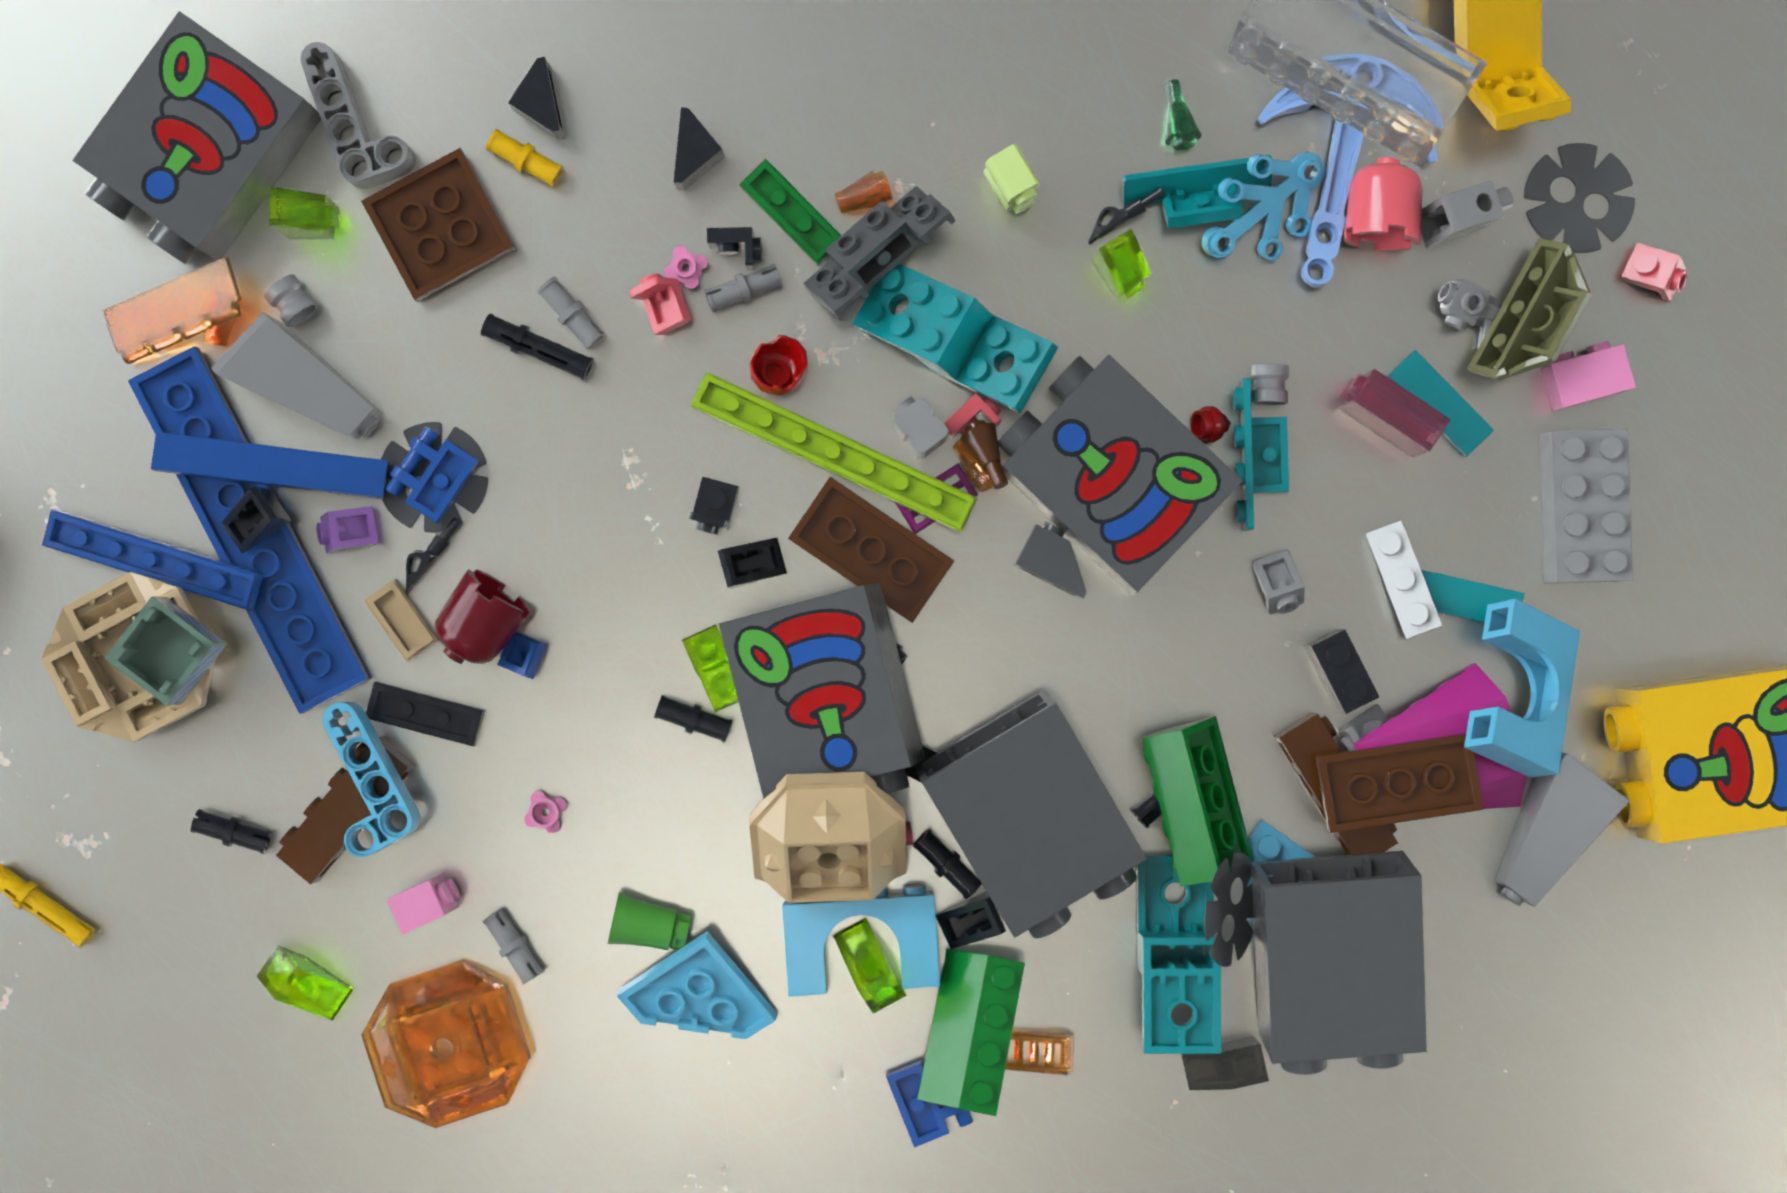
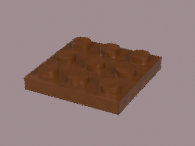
M461 148L361 201L413 299L417 302L516 249Z

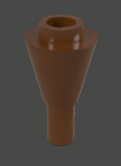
M985 420L969 424L965 428V433L961 436L960 440L980 465L986 469L994 489H1001L1007 486L1009 482L1000 464L1001 459L995 424L986 423Z

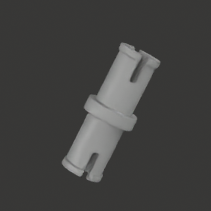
M772 264L769 267L745 276L739 273L735 275L734 280L705 289L704 292L712 312H716V310L740 301H744V303L751 302L753 296L777 287L780 288L783 285L775 264Z
M555 276L538 289L537 293L558 314L557 320L560 324H566L584 344L586 349L593 346L604 336L605 333L584 312L583 308L585 306L580 300L575 301Z
M504 908L483 920L484 925L486 924L501 948L498 952L502 958L507 957L523 985L544 972L525 943L528 940L525 935H519L505 913Z

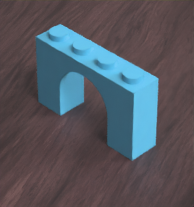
M1517 599L1487 605L1482 640L1510 653L1522 664L1530 682L1531 699L1524 718L1500 707L1470 711L1464 748L1530 778L1559 774L1580 636L1579 630Z
M925 885L903 887V893L888 894V888H885L874 900L783 902L788 997L827 993L826 939L838 923L858 915L877 918L887 924L894 932L900 949L902 989L940 986L934 892L926 891Z

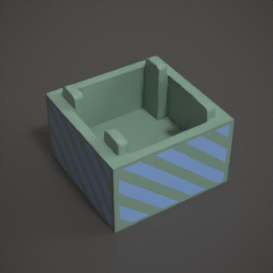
M152 596L105 657V660L166 706L181 705L228 643L169 598Z

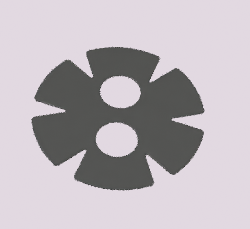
M1571 143L1558 148L1563 169L1551 157L1544 155L1532 169L1526 183L1524 195L1527 199L1546 201L1545 204L1527 211L1528 218L1537 233L1543 239L1553 240L1565 228L1563 243L1569 244L1573 248L1574 253H1588L1601 249L1597 227L1611 241L1617 240L1628 227L1635 208V198L1613 194L1633 185L1631 176L1623 163L1615 155L1609 153L1594 168L1598 148L1596 145L1586 143ZM1558 177H1568L1576 185V194L1569 202H1558L1550 193V186ZM1593 193L1604 195L1610 204L1608 214L1601 219H1592L1584 211V201Z
M440 422L421 423L403 431L409 445L413 438H418L427 426L438 433L431 447L438 451L442 446V424ZM454 427L446 440H449L478 459L480 462L476 468L485 465L486 460L479 445L466 432ZM394 441L389 443L381 457V460L389 462L387 479H392L393 476L390 473L396 465H401L409 453L408 450ZM423 457L412 475L415 477L422 476L431 461ZM470 475L440 523H435L424 515V531L429 533L443 532L454 517L462 522L454 503L459 504L474 514L485 497L488 477ZM406 485L398 497L385 490L382 501L387 510L405 526L413 527L420 512L405 503L408 498Z
M1240 852L1233 853L1231 875L1227 858L1218 867L1210 885L1218 900L1207 901L1205 908L1206 941L1217 933L1210 950V955L1218 965L1228 967L1232 964L1233 943L1237 960H1239L1245 953L1253 936V929L1247 921V918H1254L1252 883L1247 887L1252 875L1251 860ZM1239 877L1242 880L1243 892L1239 903L1235 905L1231 901L1230 892L1233 881ZM1230 914L1234 919V931L1230 940L1225 942L1222 938V924L1225 917Z

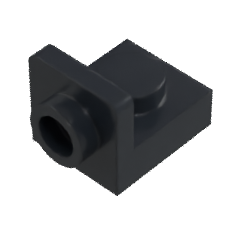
M752 227L707 228V244L710 249H716V254L733 255L739 253V248H745L747 270H755V260H762L761 237H754Z
M702 477L695 506L689 517L690 520L697 522V530L718 535L719 528L729 529L739 486Z

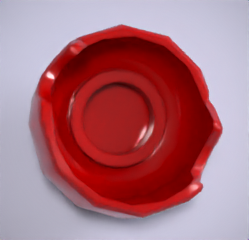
M778 335L771 342L759 344L749 363L751 379L765 393L779 396L791 393L801 385L807 374L808 361L806 350L798 340L786 335Z

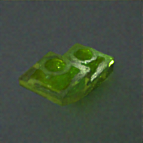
M715 624L683 639V645L696 674L703 684L714 711L718 712L737 703L738 698L722 635L717 625Z

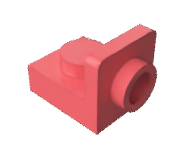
M975 393L944 424L949 429L948 435L953 439L958 433L963 435L965 428L969 424L979 421L976 418L979 413L988 423H994L997 427L1002 421L997 416L1001 410L991 399L985 396L981 399Z

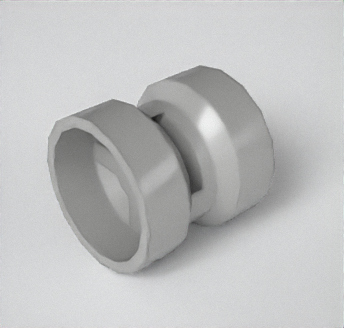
M293 274L275 282L264 294L267 302L272 307H277L281 312L280 318L287 327L300 324L311 316L318 307V304L310 295L303 293L301 290L302 284Z
M1273 363L1251 365V378L1254 380V389L1251 391V404H1288V391L1285 389V380L1289 377L1288 365Z

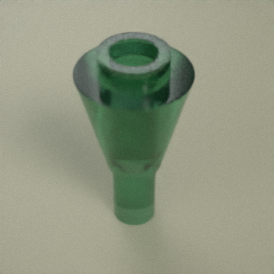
M1177 79L1169 80L1165 83L1169 103L1167 106L1165 144L1173 147L1175 150H1187L1196 145V141L1201 138L1202 134L1186 102L1183 101L1180 81Z

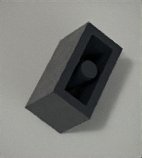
M1336 629L1303 646L1337 713L1348 714L1379 698L1346 629Z

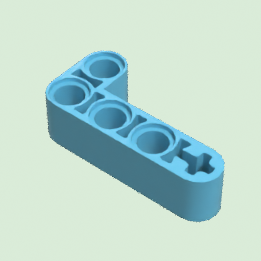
M349 701L331 704L323 714L324 728L371 813L370 816L347 829L344 835V844L350 854L356 857H365L379 852L412 834L418 828L421 816L364 709L359 704ZM349 712L351 718L346 721L347 725L341 726L338 720L343 717L342 713ZM353 732H361L360 736L346 739V736L354 735ZM360 742L367 744L370 748V758L366 763L359 761L355 755V749ZM378 776H382L388 781L389 791L385 796H380L374 791L373 783ZM395 810L404 812L407 817V825L403 830L395 828L392 824L391 818ZM362 828L369 830L373 835V844L370 848H365L359 843L358 833Z

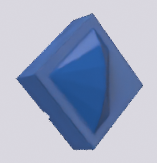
M516 631L503 648L497 665L524 677L534 679L547 644Z

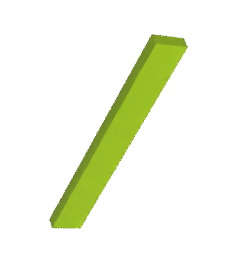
M708 372L705 373L690 405L696 410L962 533L976 504L977 497Z

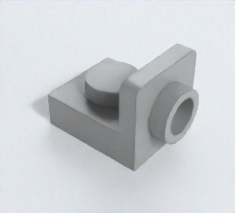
M1288 549L1253 561V570L1266 598V609L1269 614L1277 612L1281 614L1289 613L1304 603L1305 587Z
M1379 704L1373 705L1339 728V731L1344 736L1340 740L1343 748H1346L1348 751L1355 750L1354 742L1389 720Z

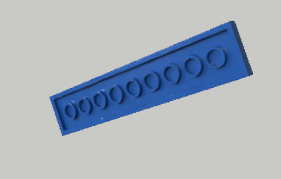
M193 346L128 380L155 435L156 432L248 443L198 347ZM176 474L219 559L263 573L254 610L246 611L299 714H304L369 680L370 678L290 523L243 554L221 524L250 488L258 486L269 489L274 494L271 486Z

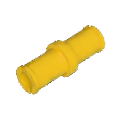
M499 129L493 131L486 144L485 149L487 151H491L514 164V169L518 172L526 171L548 183L551 187L555 185L563 170L561 164H557L536 152L535 146L530 143L524 145L502 133Z

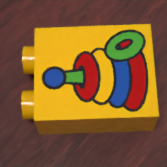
M1787 664L1615 689L1617 707L1605 710L1604 730L1610 749L1614 753L1624 752L1628 782L1618 783L1615 789L1629 800L1618 813L1619 819L1625 828L1635 827L1638 838L1665 844L1787 826Z

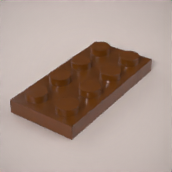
M829 477L788 538L857 586L880 583L886 606L911 623L914 622L954 563V560L832 477Z
M1466 733L1316 756L1327 832L1334 833L1484 810L1475 753L1464 748Z

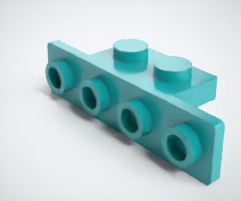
M1249 158L1124 175L1123 204L1126 206L1137 197L1141 200L1161 187L1165 195L1152 204L1161 203L1168 229L1239 219L1242 217L1243 211L1241 200L1234 203L1223 200L1218 194V187L1221 181L1226 178H1233L1246 184L1271 186L1272 174L1266 178L1252 176L1247 170ZM1260 160L1256 165L1258 173L1264 168L1263 160ZM1231 184L1227 189L1229 197L1235 192L1234 184Z
M1242 378L1239 382V387L1233 388L1234 410H1240V425L1234 426L1235 448H1241V463H1235V474L1243 480L1240 484L1242 485V500H1236L1237 523H1243V531L1254 530V494L1289 492L1287 417L1252 418L1251 379Z

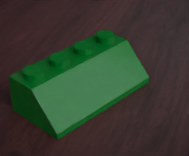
M1216 716L1160 730L1143 737V755L1150 767L1154 782L1153 793L1160 805L1163 817L1162 827L1165 836L1169 840L1173 855L1172 866L1174 872L1178 875L1180 886L1212 882L1218 867L1225 858L1228 859L1231 875L1233 853L1236 852L1245 854L1251 862H1254Z
M946 949L917 1100L992 1116L997 1115L1025 967L1024 962Z

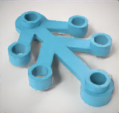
M1302 152L1291 161L1275 160L1262 154L1251 156L1247 162V170L1252 176L1258 178H1266L1270 174L1287 176L1275 187L1246 184L1233 178L1222 180L1218 187V194L1223 200L1232 203L1240 199L1257 200V202L1245 211L1242 217L1233 221L1226 228L1213 226L1207 229L1202 237L1203 250L1216 258L1227 257L1233 251L1235 241L1266 216L1262 239L1257 244V252L1259 256L1267 260L1273 261L1278 259L1283 252V245L1278 240L1284 203L1285 199L1293 192L1295 194L1292 214L1286 219V230L1298 237L1307 235L1312 225L1311 219L1307 216L1311 189L1321 183L1325 174L1324 162L1315 153ZM1260 160H1263L1264 168L1258 173L1256 165ZM1311 165V173L1306 178L1304 171L1307 166ZM1231 184H1234L1235 192L1229 197L1227 189ZM1301 218L1302 226L1296 231L1294 227L1295 222ZM1225 237V245L1219 250L1218 241ZM1273 242L1274 249L1270 254H1267L1266 247L1269 243Z

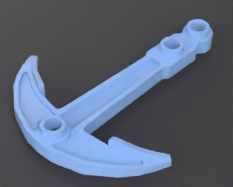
M1346 69L1317 72L1292 83L1267 104L1257 119L1262 125L1282 115L1308 111L1311 105L1335 107L1337 111L1319 209L1313 216L1306 247L1309 259L1303 264L1301 269L1303 281L1311 287L1324 286L1333 276L1334 266L1331 261L1338 255L1346 220L1344 209L1369 116L1394 124L1393 133L1410 143L1423 155L1429 164L1438 160L1431 129L1424 115L1403 91L1384 79L1362 71ZM1353 88L1359 89L1362 92V98L1354 99L1350 94V90ZM1318 232H1327L1330 236V241L1328 243L1321 242L1318 239ZM1311 267H1317L1321 270L1322 277L1320 279H1315L1310 275Z

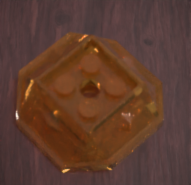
M465 959L390 983L361 1034L384 1107L433 1128L507 1105L531 1059L508 985L476 968L475 965ZM443 1038L451 1042L453 1045V1054L451 1056H445L438 1051V1039Z

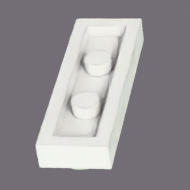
M1402 520L1366 533L1405 638L1408 640L1443 627Z

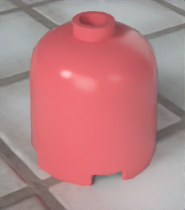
M1392 157L1379 158L1377 163L1359 169L1352 178L1349 188L1343 237L1346 244L1360 248V241L1375 243V251L1411 249V242L1416 245L1420 244L1423 187L1416 171L1401 165L1399 159Z

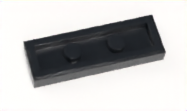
M378 681L373 684L366 710L370 720L473 747L476 746L485 713L484 709Z

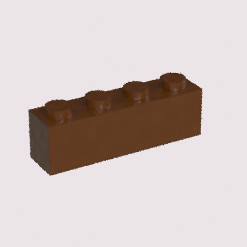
M1309 713L1273 737L1325 819L1316 756L1348 750L1346 748L1340 750L1333 739L1337 732L1326 716L1320 718L1317 713ZM1394 823L1333 833L1346 855L1385 852L1398 844L1393 835L1397 831Z
M379 737L403 781L416 765L383 737ZM362 742L355 749V755L359 761L366 763L370 758L371 752L367 744ZM344 768L337 771L328 782L331 789L323 799L317 797L306 808L303 814L307 818L300 827L293 826L279 842L283 847L276 856L310 885L320 881L346 850L344 835L347 829L371 815L348 770ZM382 776L376 777L373 783L374 791L380 796H385L389 791L388 781Z

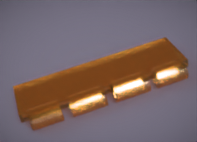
M223 257L103 310L116 353H121L124 362L131 364L152 355L153 352L157 353L182 342L183 338L187 340L212 329L213 324L220 326L240 317L241 310L237 302L242 301V297L228 257Z

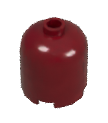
M468 569L435 621L436 634L440 642L446 647L443 652L450 659L460 664L464 660L475 664H485L492 661L531 613L530 606L519 595L514 601L502 590L506 585L493 576L479 569H476L474 573Z

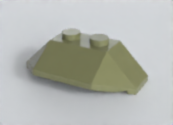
M1542 238L1538 239L1467 368L1469 372L1500 381L1556 362L1592 296L1574 250L1569 244Z

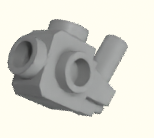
M1467 279L1447 281L1441 287L1437 298L1441 302V313L1447 316L1444 323L1461 331H1465L1468 325L1480 327L1476 347L1479 348L1501 308L1500 300L1491 296L1490 291Z

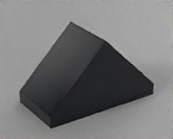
M545 57L537 58L508 104L514 112L555 139H565L551 67Z
M681 107L673 182L677 190H686L724 159L725 155L719 144L691 110Z
M254 486L246 492L221 524L243 554L292 520L271 490Z
M777 538L718 550L727 588L733 589L787 574Z
M987 891L935 915L950 949L1006 932L999 913Z

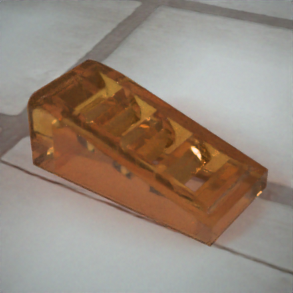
M1012 1030L1011 1040H1015L1014 1061L1007 1060L1005 1070L1068 1075L1073 1072L1074 1034ZM1024 1041H1030L1029 1061H1023ZM1039 1042L1045 1043L1044 1062H1038ZM1055 1044H1061L1060 1063H1054Z

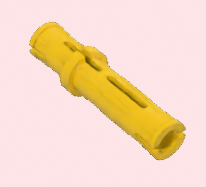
M0 864V892L13 901L12 905L19 910L23 908L53 930L69 939L78 948H82L89 941L96 930L95 927L81 920L67 908L44 894V892L38 889L39 885L34 881L28 882L15 874L6 865Z

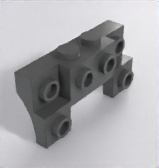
M915 186L891 208L881 201L825 249L831 260L803 284L823 307L830 310L841 321L844 318V315L841 313L842 310L860 295L866 299L869 296L867 291L920 246L915 236L926 245H929L931 241L928 236L946 220L950 224H953L956 220L951 212L931 194L927 196L920 188Z

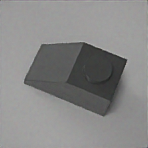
M1045 522L1043 527L1038 524L1034 525L1014 566L1080 600L1084 599L1087 591L1071 542L1063 538L1065 531L1048 522Z

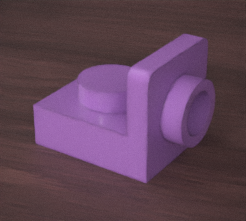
M373 506L326 512L320 517L321 522H318L316 526L319 544L325 545L326 553H332L341 549L372 546L379 543Z

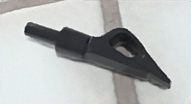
M1159 187L1141 200L1137 197L1124 206L1123 209L1114 206L1104 208L1099 214L1095 228L1088 241L1089 245L1098 238H1102L1120 227L1128 220L1134 219L1146 212L1145 207L1165 195L1163 189ZM1111 213L1114 215L1107 225H1101L1107 214Z
M456 517L451 520L440 535L436 534L426 550H415L408 555L406 559L405 589L407 594H409L413 585L418 582L437 556L439 557L450 544L448 539L462 523ZM420 558L421 562L417 571L411 573L413 559Z

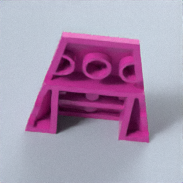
M1473 663L1463 669V672L1453 679L1439 685L1435 691L1425 698L1419 699L1408 706V709L1398 716L1390 718L1354 742L1355 750L1462 734L1467 732L1470 711L1500 707L1509 712L1511 711L1506 696L1476 663ZM1475 753L1483 809L1521 807L1527 776Z

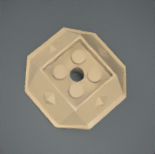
M129 572L62 608L50 643L47 644L41 660L76 727L136 742L206 705L215 661L181 705L166 706L105 660V657L152 596L169 598L198 620L182 587L137 572Z
M866 772L786 774L776 785V790L764 798L750 813L749 828L754 878L767 882L788 903L874 900L895 878L907 874L905 809L888 793L878 788L876 782Z

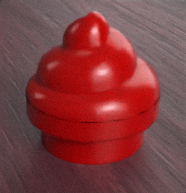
M1204 406L1200 410H1196L1191 417V432L1206 444L1215 443L1217 440H1220L1231 425V421L1228 420L1227 416L1215 406Z

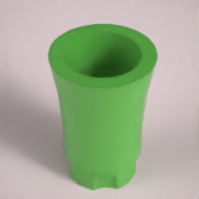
M619 892L607 944L637 945L667 951L670 947L671 949L679 950L685 946L691 915L677 913V909L658 906Z

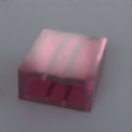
M1372 369L1364 375L1359 373L1355 378H1350L1339 394L1344 399L1338 407L1339 410L1412 458L1430 452L1451 421L1450 418L1376 369Z

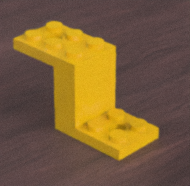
M1454 0L1456 82L1496 131L1514 130L1523 124L1535 121H1550L1557 116L1571 113V98L1542 67V0Z

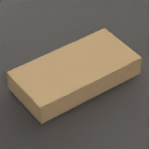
M397 579L392 580L364 600L406 662H410L440 641Z

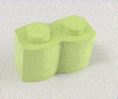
M1012 144L991 156L985 162L986 168L983 173L1006 212L1014 210L1015 214H1018L1035 203L1034 198L1037 196V188L1040 186V183L1018 144Z

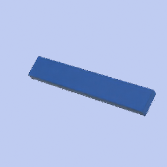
M156 432L151 470L384 499L389 462L387 460Z
M51 509L42 546L128 573L137 572L182 587L185 591L245 610H254L263 573L58 509Z

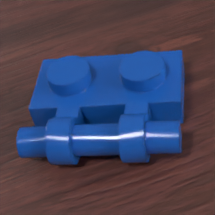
M426 426L418 438L414 437L409 444L411 450L401 465H396L390 473L393 477L385 490L398 497L404 486H408L412 491L405 503L435 523H440L480 461L446 439L438 451L433 449L431 445L438 436V433ZM423 457L431 462L421 478L418 479L412 474Z
M921 1060L886 1074L887 1081L914 1148L949 1134L945 1121L948 1117L955 1115L960 1127L967 1126L973 1122L971 1113L968 1110L917 1100L923 1071Z

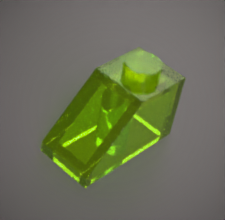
M269 187V226L288 239H334V229H338L340 225V213L338 206H334V202L323 194Z
M1132 229L1098 249L1092 263L1115 300L1122 295L1130 299L1147 288L1144 282L1149 278L1151 272Z
M866 918L833 935L857 991L873 1014L907 996L904 989H902L901 982Z
M279 945L276 946L256 976L274 1000L332 1021L354 990L349 984L309 957Z

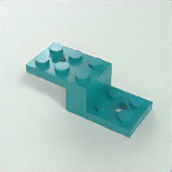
M898 264L873 286L852 323L859 330L914 355L933 372L1020 414L1058 349L1053 342L994 316L976 298L901 264ZM903 300H908L907 309L903 313L895 315L897 305ZM1013 356V366L1006 372H1000L1001 362L1007 357Z
M1145 855L1147 859L1136 865L1137 968L1142 974V1051L1144 1054H1221V966L1210 955V950L1217 934L1208 941H1206L1205 936L1206 902L1214 901V892L1210 887L1211 882L1184 886L1185 896L1183 900L1178 903H1170L1165 898V889L1171 883H1180L1178 875L1174 872L1172 866L1173 855ZM1180 1003L1187 1004L1192 1009L1190 1020L1184 1024H1177L1171 1018L1172 1009Z

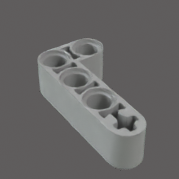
M313 42L307 45L301 53V65L341 175L356 188L368 189L410 173L415 165V154L402 139L389 135L370 141L344 65L339 56L325 43ZM326 58L323 61L326 73L330 76L328 78L318 69L321 66L320 59ZM341 91L342 98L340 102L334 106H328L327 100L330 94ZM347 126H354L355 131L352 138L348 141H340V132ZM397 148L402 149V158L397 163H387V156L390 151ZM359 161H366L367 169L364 174L357 177L352 176L353 166Z

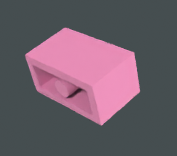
M1609 341L1586 347L1588 354L1574 357L1573 351L1559 354L1555 363L1540 368L1552 412L1636 388L1624 344L1611 347Z
M442 873L387 899V902L402 935L460 907L457 902L460 899V893L453 879H447L445 874Z

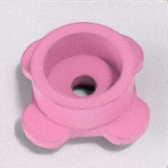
M678 246L672 252L674 257L671 264L665 267L664 275L667 278L678 279L679 283L684 284L687 289H695L699 285L698 279L701 276L702 270L707 267V259L702 254L694 255L688 252L686 247ZM683 265H689V270L684 271L682 269Z
M542 791L533 793L530 797L532 804L529 812L524 817L526 825L529 827L545 828L548 833L557 832L561 827L559 822L561 813L567 808L566 801L562 797L555 799L547 797ZM543 809L549 810V814L547 816H544L542 814Z

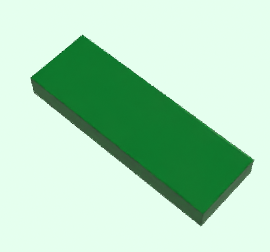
M765 158L739 186L819 266L829 256L825 249L834 243L841 234Z

